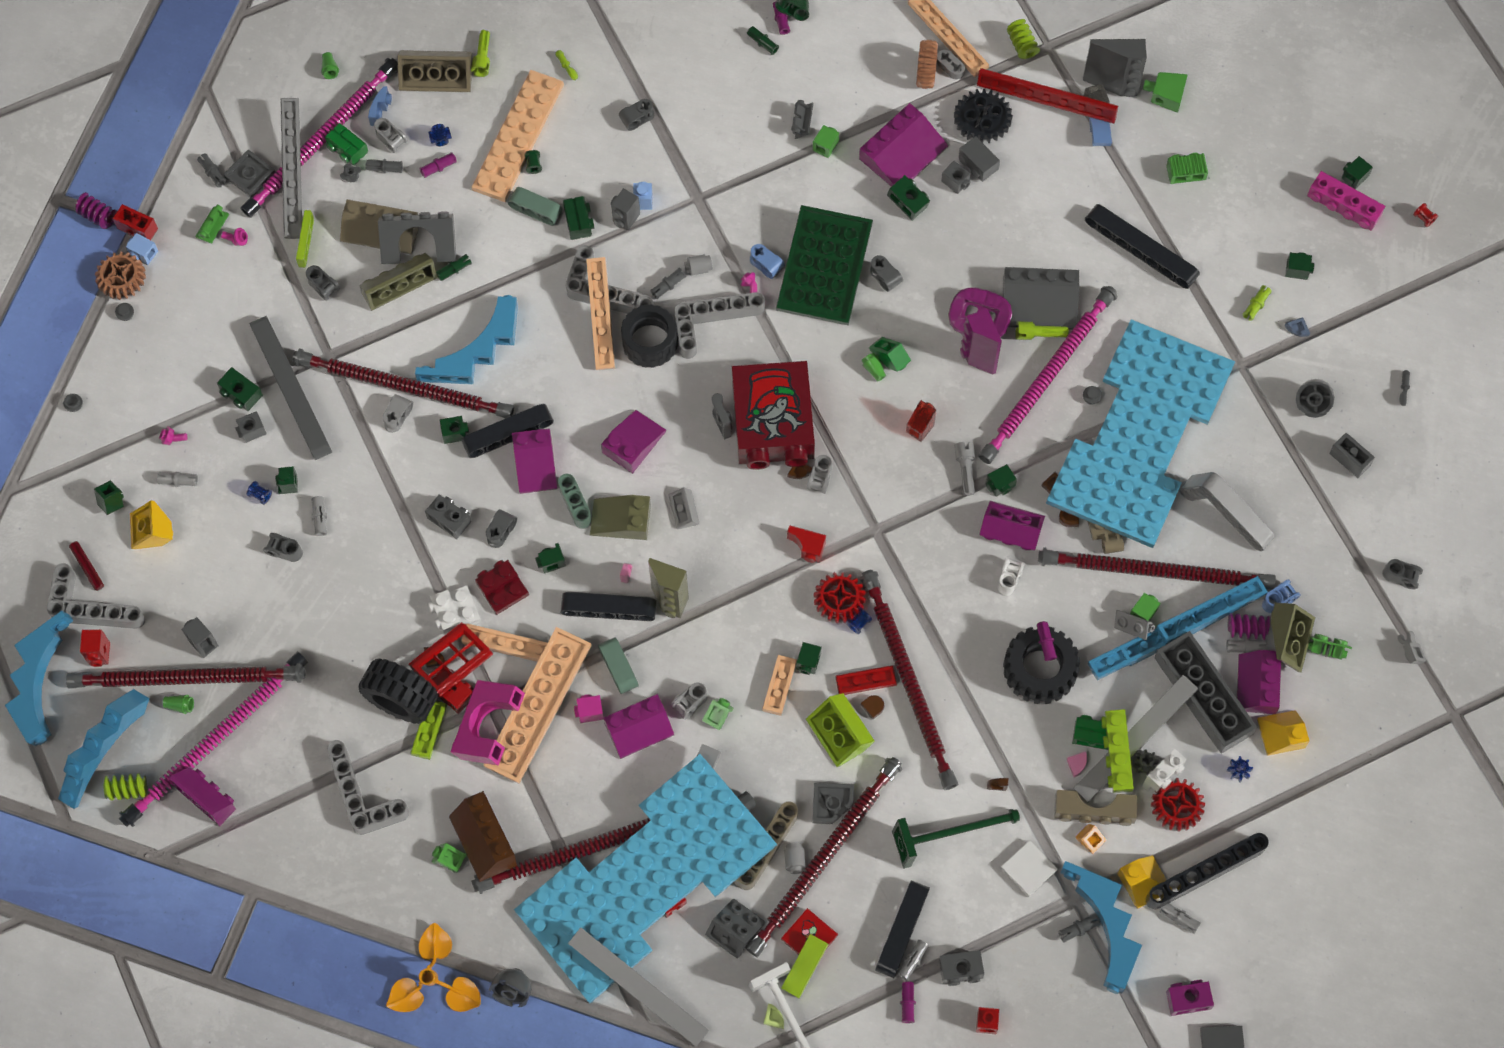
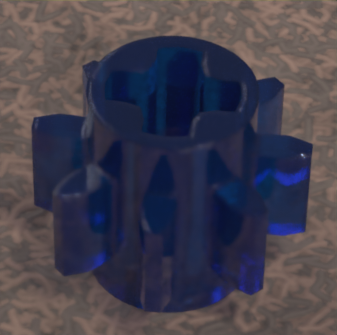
M443 124L432 126V131L428 132L431 144L435 143L439 147L447 145L449 143L448 139H452L449 127H445Z
M1241 756L1238 757L1237 761L1231 759L1230 765L1232 766L1227 769L1232 774L1230 779H1238L1239 783H1241L1244 777L1246 779L1250 778L1248 772H1251L1253 767H1249V759L1245 761Z

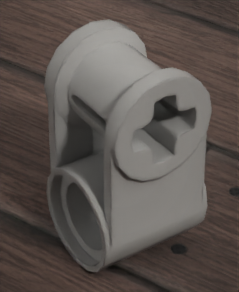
M379 118L374 124L376 136L391 152L395 153L402 143L408 141L405 134L397 129L388 119Z
M397 394L392 397L389 406L383 414L384 426L388 432L399 431L413 408V401Z
M819 455L816 458L808 479L807 489L813 488L822 491L824 494L826 493L832 471V461L829 456ZM825 463L828 467L823 469L819 465Z
M699 682L693 683L673 700L671 707L676 708L682 714L684 720L688 719L707 700L706 687ZM696 690L703 691L700 697L693 695Z

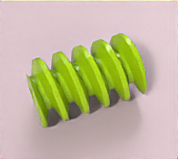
M1025 19L1016 20L1007 28L1009 38L1018 53V57L1021 59L1032 58L1040 52V48L1037 47L1038 43L1034 41L1035 37L1032 35V31L1029 30V25L1025 24Z
M137 773L136 779H133L132 774H129L128 780H126L122 774L120 780H117L116 775H113L112 781H109L108 776H105L103 785L105 798L113 801L115 797L118 800H122L123 796L125 799H130L132 795L134 799H137L139 794L144 798L147 796L148 791L146 776L144 775V778H141L140 773Z

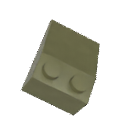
M624 495L594 499L590 536L647 540L651 509L650 496Z
M1275 602L1271 614V627L1277 659L1295 671L1302 673L1316 617L1296 604Z

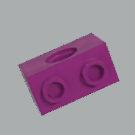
M1200 979L1191 981L1189 985H1183V983L1171 984V987L1166 991L1171 1016L1211 1010L1214 1007L1209 981L1203 982ZM1187 992L1192 993L1194 1001H1188L1184 994Z

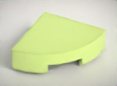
M768 1003L764 1025L784 1029V1019L781 1012L774 1005Z

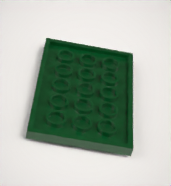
M801 205L776 310L849 326L873 220Z

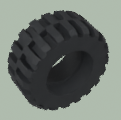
M1050 626L1051 637L1054 638L1053 645L1057 656L1056 660L1060 665V670L1056 676L1049 679H1038L1031 676L1023 666V660L1026 655L1035 651H1043L1042 646L1039 645L1038 630H1034L1033 627L1026 628L1025 633L1023 631L1019 632L1016 639L1013 638L1004 658L1003 673L1004 678L1008 679L1007 685L1009 688H1014L1013 693L1019 696L1021 694L1023 700L1027 702L1029 699L1034 700V704H1040V701L1050 704L1053 699L1056 702L1062 699V696L1067 695L1071 687L1074 686L1080 669V657L1077 656L1078 649L1072 646L1073 641L1071 638L1066 639L1064 632L1060 630L1057 633L1054 631L1055 628Z
M381 658L375 659L370 663L358 685L360 694L368 702L385 711V713L395 716V718L413 724H420L426 720L438 698L436 688L429 681H426L424 677L419 676L416 672L407 669L403 665L387 659L382 660Z

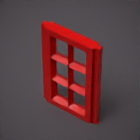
M461 622L408 665L416 674L429 681L436 688L438 696L441 697L489 659L493 652L466 624ZM464 634L471 642L458 650L452 643ZM474 644L480 652L468 660L462 653ZM449 646L455 654L443 663L436 655ZM459 656L465 664L453 673L446 665ZM431 659H434L440 666L428 675L421 667ZM443 668L450 676L437 685L431 677Z

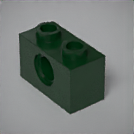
M906 175L889 188L887 196L912 221L930 203L928 195L924 191H920L916 183ZM906 195H912L914 199H908Z
M233 367L217 382L220 389L219 393L226 399L228 397L232 399L233 404L239 409L244 408L246 411H249L263 396L260 387ZM237 389H242V391L238 393L235 392Z

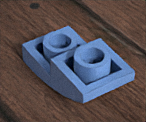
M383 86L372 102L368 115L370 126H374L376 120L382 118V111H387L388 104L391 105L392 95L389 94L387 86Z
M1089 117L1093 146H1111L1110 122Z

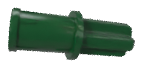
M754 26L748 29L747 35L756 41L759 47L762 46L771 55L778 51L779 45L770 40L767 34L761 33Z
M464 254L456 261L449 262L450 264L436 272L438 279L443 281L455 273L459 274L458 271L472 264L470 259L467 260L469 256Z

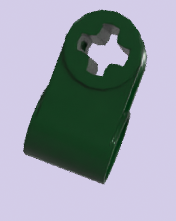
M777 0L775 2L776 9L783 14H787L799 21L809 18L808 0Z

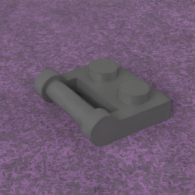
M716 393L712 396V404L714 406L712 415L725 440L731 437V429H733L731 422L733 420L730 412L725 411L722 405L723 396Z

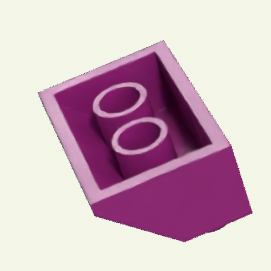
M989 501L979 535L988 540L1002 541L1006 545H1017L1024 550H1035L1045 516Z
M1258 650L1239 654L1237 699L1246 712L1276 714L1280 708L1281 661L1277 659L1276 651Z
M658 694L603 718L605 727L620 759L674 736L667 713Z
M188 767L172 775L169 779L175 788L219 827L236 810L233 805L234 800L226 793L223 796L219 792L220 788L213 781L208 783L204 779L206 776L199 769L194 771L191 767Z

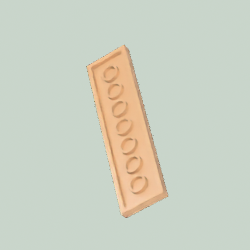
M530 70L472 185L473 191L506 202L526 162L525 153L532 150L564 86L563 81Z
M558 627L555 628L523 689L525 695L519 711L511 712L496 740L505 747L498 766L484 764L485 768L518 784L520 783L592 646L591 643Z

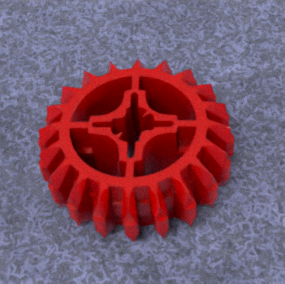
M834 572L833 578L827 574L826 581L821 579L820 585L815 587L817 592H814V598H816L814 605H818L816 608L817 612L822 611V618L828 615L829 622L832 618H835L836 624L839 622V619H842L843 623H846L847 618L851 621L854 620L853 615L859 616V610L864 609L863 603L866 602V598L863 597L866 592L861 590L863 588L862 583L857 584V578L851 580V574L844 577L843 572H841L840 576H837ZM834 586H838L835 590H832V591L829 590L830 588H832V587H834ZM844 586L849 588L854 595L845 591ZM841 591L842 600H840V604H838L837 596H839V592ZM825 600L828 601V603L834 604L835 609L828 606ZM853 603L849 608L841 610L843 606Z
M1176 778L1174 783L1172 781L1165 789L1161 787L1157 792L1155 791L1156 794L1152 795L1151 799L1154 801L1150 805L1155 808L1152 814H1159L1156 817V821L1163 820L1162 827L1169 824V830L1176 826V830L1180 832L1182 826L1187 831L1189 825L1195 827L1196 822H1200V815H1203L1205 812L1202 809L1205 807V802L1201 801L1204 798L1203 795H1197L1200 788L1193 789L1194 782L1187 785V779L1180 783L1179 778ZM1179 791L1176 796H1164L1169 792ZM1185 794L1192 800L1193 805L1185 799ZM1179 797H1180L1179 803H1181V804H1180V807L1178 808V810H1177V812H1176V808H1177V807H1176L1175 805H1176V802L1178 801V799H1179ZM1163 804L1171 810V815L1165 811ZM1180 813H1192L1186 818H1177Z

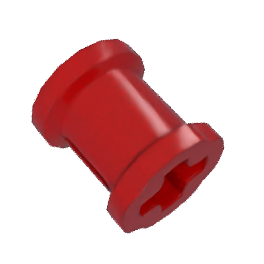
M1426 203L1419 206L1413 214L1425 223V227L1432 225L1438 218L1436 213L1434 214L1427 208Z

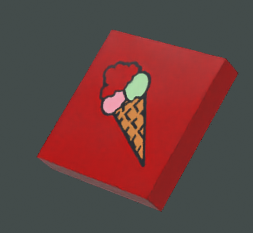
M807 908L782 936L781 940L799 955L810 934L828 943V947L837 938L838 934Z

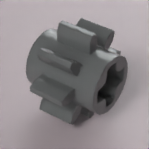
M1145 749L1142 755L1137 753L1136 758L1138 760L1134 761L1133 765L1138 766V773L1142 771L1148 776L1149 771H1153L1156 768L1154 765H1157L1159 760L1155 759V752L1151 754Z

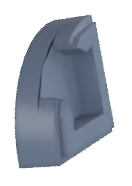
M1303 317L1285 323L1286 329L1296 336L1307 337L1310 335Z

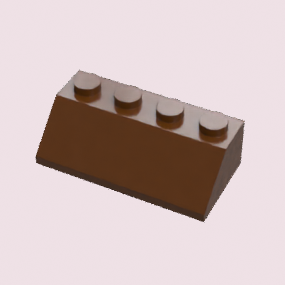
M484 791L465 798L449 815V819L479 882L516 867L517 864L513 850Z

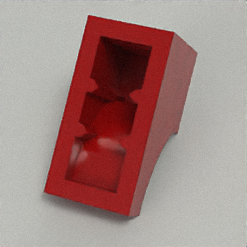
M789 525L787 539L799 546L801 558L810 563H820L826 544V535Z

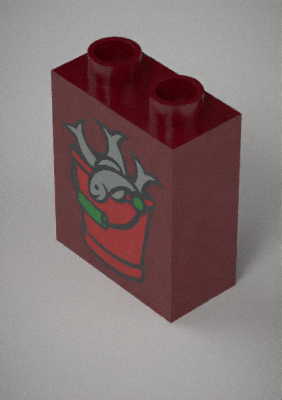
M807 361L732 366L739 464H747L749 469L760 470L769 467L770 462L785 461V465L789 467H800L806 465L808 459H814L815 440Z

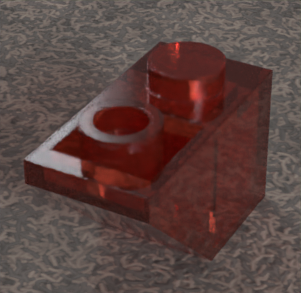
M920 400L907 423L906 432L922 442L935 425V407L929 402L925 403Z

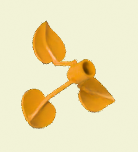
M432 923L424 931L419 942L421 957L426 960L433 958L430 965L419 973V986L417 987L413 979H399L390 991L386 1004L388 1008L398 1012H411L418 1009L424 1001V996L419 991L423 984L433 986L436 983L450 989L446 994V1002L452 1010L465 1012L480 1006V992L472 980L466 977H457L453 981L452 986L438 980L437 972L432 970L436 963V958L444 959L452 950L450 936L437 923Z

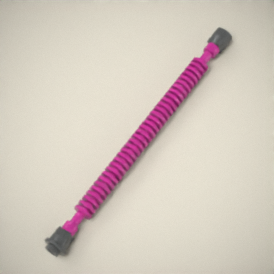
M1103 286L1101 288L1100 294L1095 299L1096 302L1093 305L1092 311L1085 312L1060 348H1058L1015 405L1014 409L1006 417V420L997 429L998 436L978 454L980 460L986 464H991L999 453L1002 441L1005 438L1009 439L1048 388L1049 384H1051L1092 327L1097 323L1096 316L1099 312L1101 313L1105 307L1108 308L1112 301L1117 299V292L1113 287Z

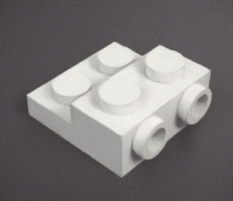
M467 585L451 592L445 590L430 596L431 602L428 603L432 613L436 612L438 619H435L438 630H443L444 635L461 622L472 625L481 622Z
M1174 749L1147 776L1142 787L1147 791L1153 788L1156 792L1161 787L1165 789L1172 782L1170 778L1174 774L1178 776L1185 769L1184 763L1187 759Z

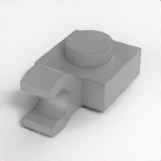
M1406 631V640L1404 635H1398V641L1404 644L1405 657L1410 664L1421 665L1426 662L1420 644L1416 643L1415 635L1412 631Z

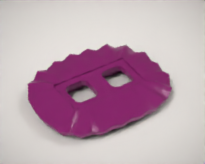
M965 288L954 296L948 317L950 325L956 332L961 334L964 332L965 313L969 305L977 307V312L988 309V311L995 313L993 322L1000 338L1007 332L1012 317L1010 303L1004 297L979 288Z

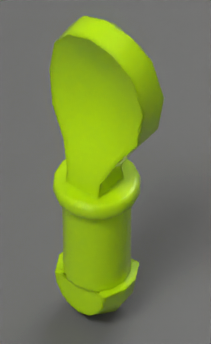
M557 50L555 55L562 64V68L566 69L572 80L578 79L576 70L569 66L570 62L567 61L564 53L561 50Z

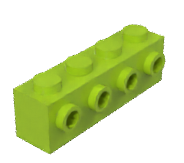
M1125 709L1105 711V716L1101 717L1102 728H1106L1107 736H1103L1104 748H1108L1109 756H1105L1106 768H1110L1111 776H1107L1108 787L1112 788L1113 793L1132 792L1134 787Z

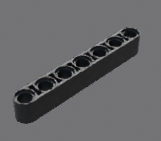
M1096 204L1085 217V222L1090 227L1182 288L1189 289L1200 275L1199 270L1195 266L1104 206Z
M1255 833L1154 886L1146 896L1145 902L1147 906L1151 909H1159L1260 856L1269 844L1267 836L1263 833ZM1254 841L1260 843L1261 848L1256 847ZM1237 850L1242 851L1245 856H1240ZM1220 859L1226 860L1228 865L1222 864ZM1203 868H1208L1211 874L1205 873ZM1186 877L1193 878L1195 883L1188 882ZM1169 886H1175L1178 892H1173ZM1152 895H1158L1161 901H1156Z

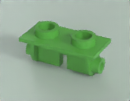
M218 204L213 206L195 237L212 244L228 218L229 213L222 211L223 207Z

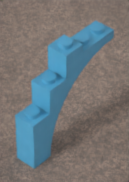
M133 689L106 706L102 721L87 730L83 746L68 755L63 770L66 776L58 800L73 809L79 806L84 791L101 760L121 734L145 714L150 698Z

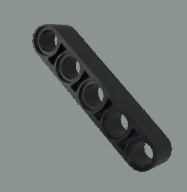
M539 404L463 437L461 441L468 457L476 458L513 442L512 433L544 429L552 425L554 420L547 405Z
M565 592L562 594L560 613L573 617L654 621L657 600L650 597Z
M912 880L910 881L875 971L895 978L930 887Z

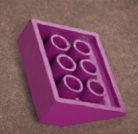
M909 103L860 148L859 160L892 187L904 175L913 180L948 148V144L927 118Z

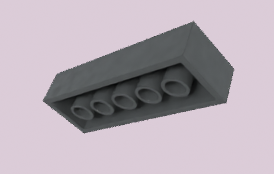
M1190 631L1157 650L1154 658L1173 685L1184 675L1198 688L1185 703L1221 754L1255 733L1257 729L1256 724Z

